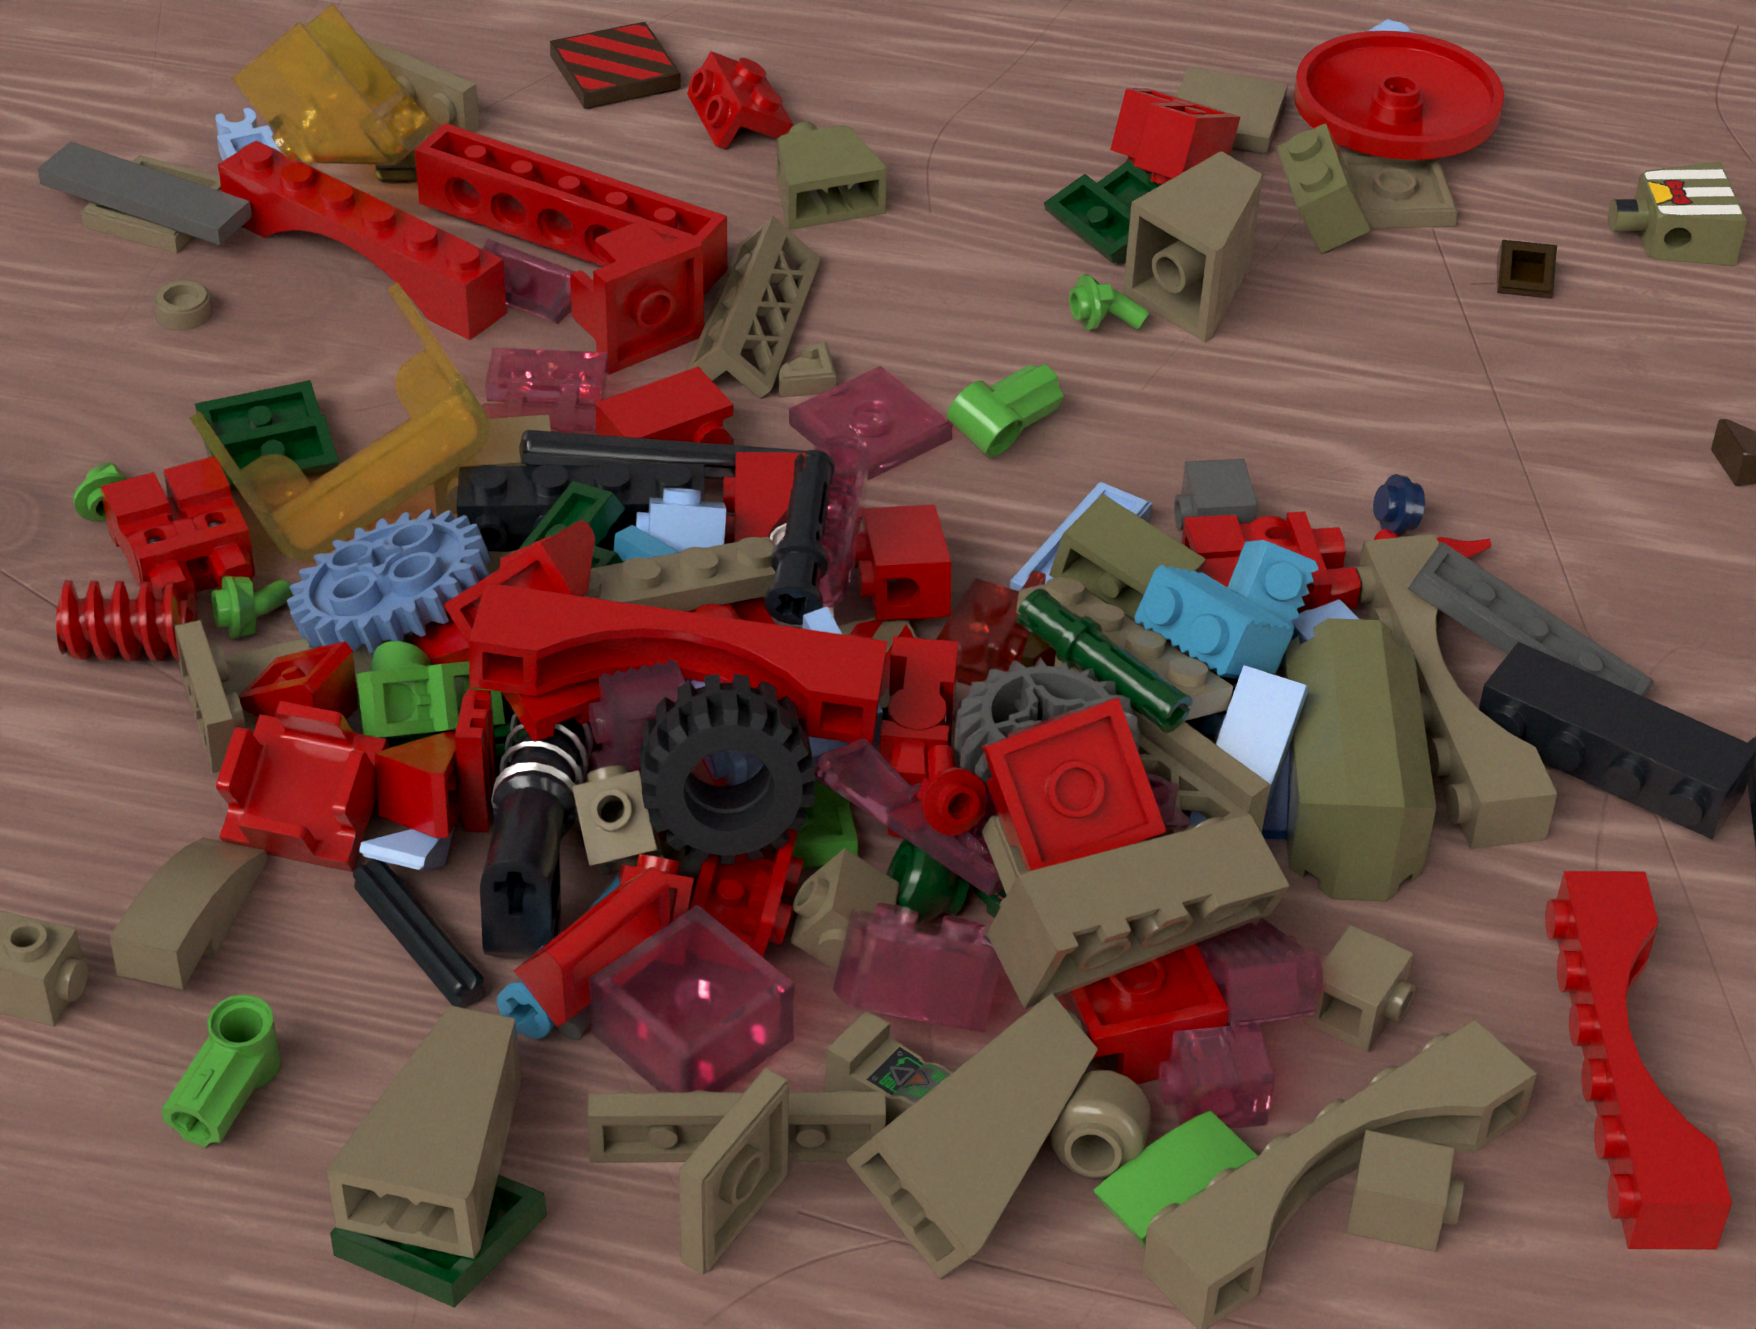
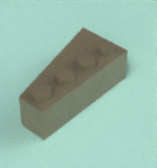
M1251 814L1224 820L1222 817H1214L1186 831L1018 874L1007 896L1001 901V908L987 936L1023 1008L1026 1009L1039 1003L1051 992L1055 997L1267 917L1275 909L1290 885Z

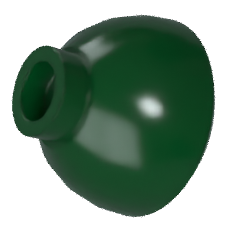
M920 830L907 836L901 842L886 875L899 882L892 922L899 924L927 922L943 912L956 915L962 908L969 889V878L958 873L954 859L946 847L933 836Z

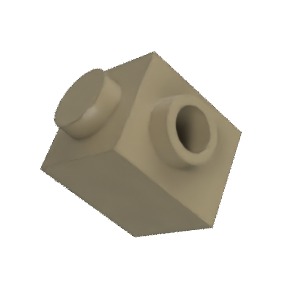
M626 765L604 767L590 772L587 775L589 782L572 786L588 863L598 876L618 872L620 865L636 867L639 854L664 858L659 832L657 833L650 823L649 809L644 808L641 772L639 770L629 772Z
M844 848L805 880L799 889L793 903V910L797 913L791 943L842 975L848 976L888 944L899 882Z
M0 910V1013L55 1027L70 1001L75 1002L80 998L88 979V964L82 957L77 930Z
M1350 924L1313 976L1305 1024L1368 1053L1388 1022L1391 1020L1399 1024L1412 1004L1416 985L1408 982L1414 953L1385 938L1378 937Z
M1365 1130L1346 1233L1435 1252L1442 1223L1456 1225L1460 1212L1464 1181L1450 1178L1455 1148L1428 1143L1418 1138H1403Z

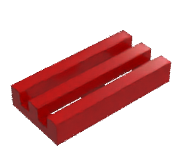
M467 689V694L463 695L455 732L462 825L469 832L489 833L491 825L490 813L493 814L494 809L491 798L495 781L498 777L491 690Z

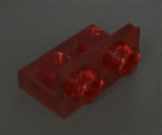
M1033 570L1022 589L1044 585L1046 574ZM977 578L973 580L936 639L959 642L958 683L972 687L973 682H984L990 669H998L1007 673L1013 660L1021 663L1029 630L1019 625L1016 620V616L1019 615L1016 613L1019 591Z

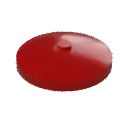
M1366 31L1333 38L1309 51L1297 69L1294 101L1298 112L1309 126L1314 129L1326 123L1335 143L1341 146L1384 158L1426 160L1463 153L1486 141L1499 125L1504 102V89L1498 75L1485 61L1458 45L1435 37L1411 32Z

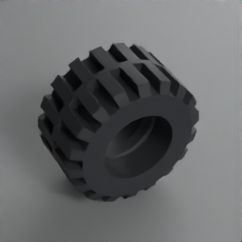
M719 674L704 676L705 686L697 689L688 681L677 687V701L674 702L664 697L656 706V720L647 719L643 729V744H640L641 786L644 808L649 809L650 823L657 833L666 830L667 843L674 849L679 851L685 845H689L691 848V858L706 862L709 854L719 855L720 864H735V855L746 853L750 861L763 858V847L771 844L778 850L788 843L787 829L791 828L800 831L807 820L805 807H813L815 798L814 781L816 777L805 721L803 717L798 718L796 705L788 696L777 701L776 687L765 681H762L757 688L750 687L749 676L734 674L732 683H720ZM721 751L745 752L764 763L759 772L752 778L733 786L710 785L700 781L690 773L700 760Z

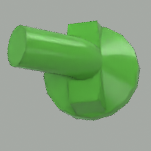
M1088 274L1079 276L1076 287L1070 289L1069 305L1071 314L1076 321L1081 320V323L1087 330L1098 328L1108 311L1136 330L1139 329L1149 314L1148 310L1123 293L1112 289L1110 283L1100 284Z
M109 461L90 469L85 481L82 482L73 494L74 507L77 513L82 518L90 521H107L100 486L128 479L125 473L117 465Z
M224 576L222 579V589L213 590L211 596L212 612L216 627H226L231 639L254 634L256 617L266 615L287 604V599L293 596L290 584L285 580H277L253 592V584L249 577Z

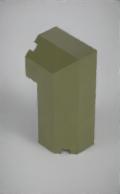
M1327 618L1313 627L1314 637L1301 645L1299 637L1289 642L1281 664L1280 677L1305 684L1309 688L1290 743V806L1286 835L1289 869L1304 878L1305 870L1319 879L1318 890L1334 900L1387 901L1399 892L1400 883L1410 876V882H1412L1423 873L1436 812L1414 650L1404 641H1402V647L1392 638V630L1381 620Z

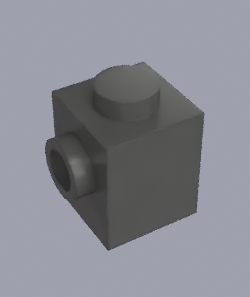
M1244 459L1185 462L1181 494H1176L1174 502L1175 523L1178 530H1183L1185 517L1236 515L1239 524L1250 523L1256 519L1258 504Z

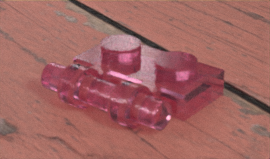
M493 347L485 382L486 399L490 402H505V404L483 403L481 419L549 414L551 430L567 433H577V431L596 432L595 408L579 407L595 406V402L604 400L608 375V353ZM527 403L557 404L558 406H531L527 405Z

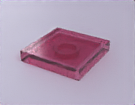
M881 366L789 408V425L820 451L831 456L834 462L859 484L952 440L953 424Z

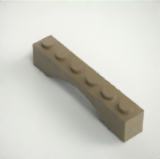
M1435 534L1364 541L1360 565L1355 567L1361 582L1358 604L1364 605L1369 620H1381L1392 630L1393 640L1401 647L1402 641H1404L1414 650L1431 774L1433 777H1439L1444 787L1446 807L1450 820L1454 824H1460L1470 849L1546 840L1557 792L1536 747L1507 732L1482 713L1461 691L1444 664L1437 642L1436 633L1442 625L1446 613L1408 589L1416 575L1439 545Z
M1475 1019L1450 1035L1448 1033H1441L1435 1036L1419 1055L1400 1067L1395 1065L1386 1067L1374 1077L1368 1087L1346 1101L1343 1099L1332 1101L1318 1114L1313 1122L1292 1135L1290 1133L1278 1135L1264 1148L1259 1156L1237 1170L1235 1168H1227L1221 1171L1210 1181L1206 1189L1181 1205L1172 1203L1160 1210L1147 1227L1142 1272L1197 1329H1208L1258 1296L1264 1265L1278 1234L1302 1204L1327 1184L1358 1169L1365 1130L1403 1138H1418L1428 1143L1455 1148L1454 1152L1475 1153L1525 1120L1537 1073Z

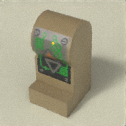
M866 1010L827 1048L825 1092L840 1090L885 1092L886 1127L952 1072L938 1063L923 1061V1057L889 1037L890 1023L871 1011Z

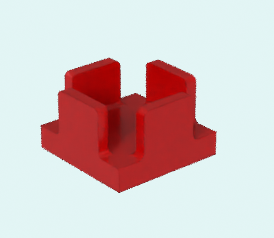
M644 222L633 223L595 239L596 251L610 265L594 270L593 280L582 270L570 274L572 316L594 338L596 342L597 364L608 375L700 338L704 328L703 244L691 233L672 240L670 237L661 238Z
M1112 698L1081 710L1068 711L1007 734L1008 737L982 746L992 774L991 778L986 779L989 791L1008 843L1018 847L1027 872L1136 844L1167 832L1119 698Z
M285 701L279 702L275 713L276 717L259 715L254 733L250 729L235 727L216 783V789L228 804V812L219 838L223 842L266 850L267 855L353 872L361 842H363L377 797L374 752L391 748L387 740L354 732L343 714L339 712Z
M1196 944L1056 997L1065 1009L1072 1012L1083 1026L1084 1033L1097 1047L1098 1050L1093 1058L1118 1053L1116 1072L1129 1077L1136 1084L1185 1073L1188 1069L1192 1039L1208 1036V1032L1225 1029L1229 1009Z

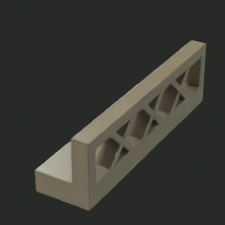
M774 216L769 218L737 245L686 369L687 371L699 366L712 381L727 370L759 399L772 390L821 259ZM782 250L800 266L799 270L789 269ZM769 283L778 284L785 303L776 301ZM756 315L765 316L772 336H764ZM742 349L752 350L760 371L740 355Z

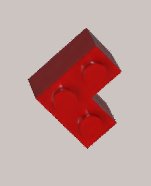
M1126 88L1110 150L1127 155V161L1133 162L1134 167L1152 172L1150 180L1162 185L1220 151L1230 155L1240 116L1149 88Z

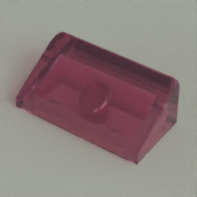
M487 239L483 250L503 259L506 305L557 325L572 312L570 274L576 271Z

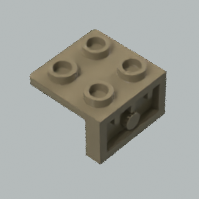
M201 620L175 626L181 676L212 773L220 772L235 727L250 729L254 733L258 717L241 707L238 696L276 657L311 649L307 639L301 638L224 656L220 643L208 644Z

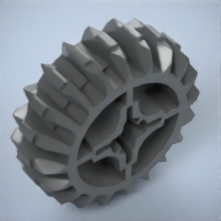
M1039 658L1034 667L1026 668L1021 663L1013 660L1007 673L998 669H990L984 682L972 683L967 698L962 699L961 708L957 712L954 748L957 750L956 758L960 759L961 767L976 774L985 785L986 793L989 795L991 793L986 779L991 778L992 774L982 746L1008 737L1007 734L1068 711L1081 710L1112 698H1119L1137 750H1139L1138 739L1140 731L1137 726L1138 717L1132 714L1130 698L1116 693L1115 681L1097 682L1093 668L1078 673L1070 669L1068 660L1060 667L1047 666L1041 658Z

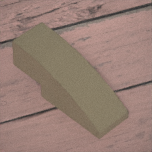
M203 837L187 845L171 857L143 887L110 936L117 976L184 990L202 955L216 956L268 860L266 850Z

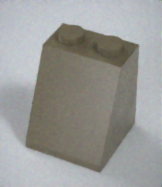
M1220 151L1132 201L1123 293L1204 343L1212 339L1251 266L1263 174Z

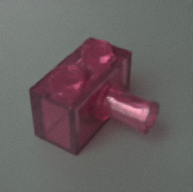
M877 903L874 913L857 909L851 910L832 990L848 1007L979 1032L985 1031L1001 962L988 936L984 934L985 926L983 924L954 916H944L942 926L918 922V913L916 911L888 903Z

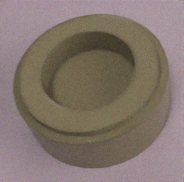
M177 280L167 283L159 288L153 296L156 320L160 325L168 329H193L206 323L212 315L210 292L204 285L195 281Z

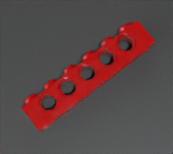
M446 123L442 124L414 149L419 204L604 267L610 265V263L596 251L595 239L633 223L644 222L661 238L670 237L672 240L691 233L703 244L704 295L728 270L726 215Z

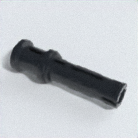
M807 450L805 454L806 461L801 453L795 459L794 479L788 505L785 536L775 546L771 556V567L775 571L774 584L769 586L766 591L765 609L777 621L790 625H803V615L823 608V596L819 591L820 579L828 571L829 555L822 542L826 527L830 500L829 494L835 471V462L831 456L819 450Z

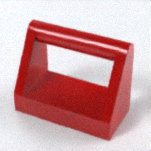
M579 520L443 604L468 645L485 583L524 587L583 596L588 593L595 543L594 532L588 523Z
M649 867L619 885L513 970L557 1027L568 1022L670 938V893L666 877L657 868Z

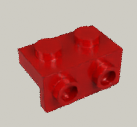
M710 51L702 67L693 73L687 95L715 146L727 149L740 126L776 139L781 135L788 134L793 123L782 106V98L772 89L766 78L767 73L764 68L748 58H740L737 61Z
M788 828L789 842L776 852L763 849L764 857L750 861L746 853L735 855V864H720L719 855L709 854L706 862L702 861L685 922L681 947L759 969L768 942L781 946L789 922L792 905L782 903L780 900L782 895L793 898L804 859L792 855L798 831Z

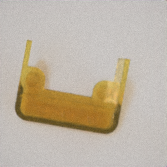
M331 4L306 26L301 21L298 22L231 78L276 131L272 135V139L280 151L291 161H295L299 157L306 163L396 165L433 132V127L423 111L334 4Z
M398 282L387 289L390 302L423 349V351L410 358L401 366L395 381L398 399L411 418L314 482L309 483L294 461L277 454L262 456L241 469L210 422L200 411L189 418L276 546L284 555L295 561L311 562L315 561L314 555L331 552L335 549L333 541L349 540L354 536V530L358 528L365 529L476 456L488 442L490 423L485 410Z

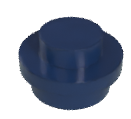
M1394 474L1390 476L1385 484L1381 485L1375 493L1373 512L1375 518L1379 520L1382 530L1389 529L1397 535L1405 530H1414L1420 524L1424 514V490L1419 483L1411 482L1409 477L1405 475Z

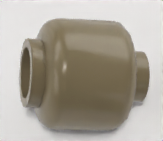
M1091 1070L1085 1072L1050 1131L1052 1149L1059 1161L1073 1173L1089 1179L1106 1180L1127 1161L1136 1158L1144 1150L1151 1124L1150 1103L1142 1088L1127 1076L1111 1070Z

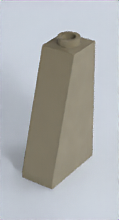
M1052 992L846 1159L847 1163L940 1279L967 1261L983 1247L1098 1050L1084 1033L1083 1026L1072 1012L1065 1009Z
M455 1006L447 1008L327 1167L326 1171L336 1228L472 1259L475 1258L481 1249L522 1079L515 1018Z

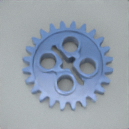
M427 509L417 519L412 520L409 512H404L396 523L388 525L384 518L379 519L374 530L367 532L359 527L354 530L355 538L349 542L343 540L333 541L335 551L332 553L314 555L313 558L317 566L304 568L299 571L302 581L290 585L293 596L287 599V603L300 636L307 638L310 647L313 648L321 644L326 646L346 641L353 652L362 644H366L369 653H372L381 645L382 641L390 639L391 641L402 642L404 634L411 631L418 636L426 635L425 625L431 621L447 623L449 621L445 613L447 610L443 604L475 585L479 580L489 576L490 572L487 564L492 561L477 524L470 525L467 516L463 515L455 519L452 511L447 510L435 518L432 510Z

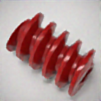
M65 580L56 611V632L59 651L63 655L68 649L74 660H87L94 649L96 656L100 660H112L119 649L126 661H138L145 648L146 654L151 661H163L168 655L169 649H171L173 657L179 662L175 626L197 621L194 593L190 592L187 600H180L176 583L167 582L162 599L155 600L150 582H141L136 599H129L125 582L116 581L110 599H104L99 581H90L85 598H78L73 580Z

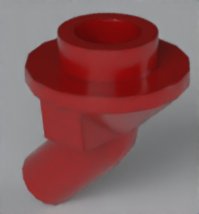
M944 744L931 747L928 750L929 778L923 779L916 796L921 800L923 817L932 829L943 835L956 836L968 832L978 824L985 812L987 804L985 785L971 771L965 768H955V749Z

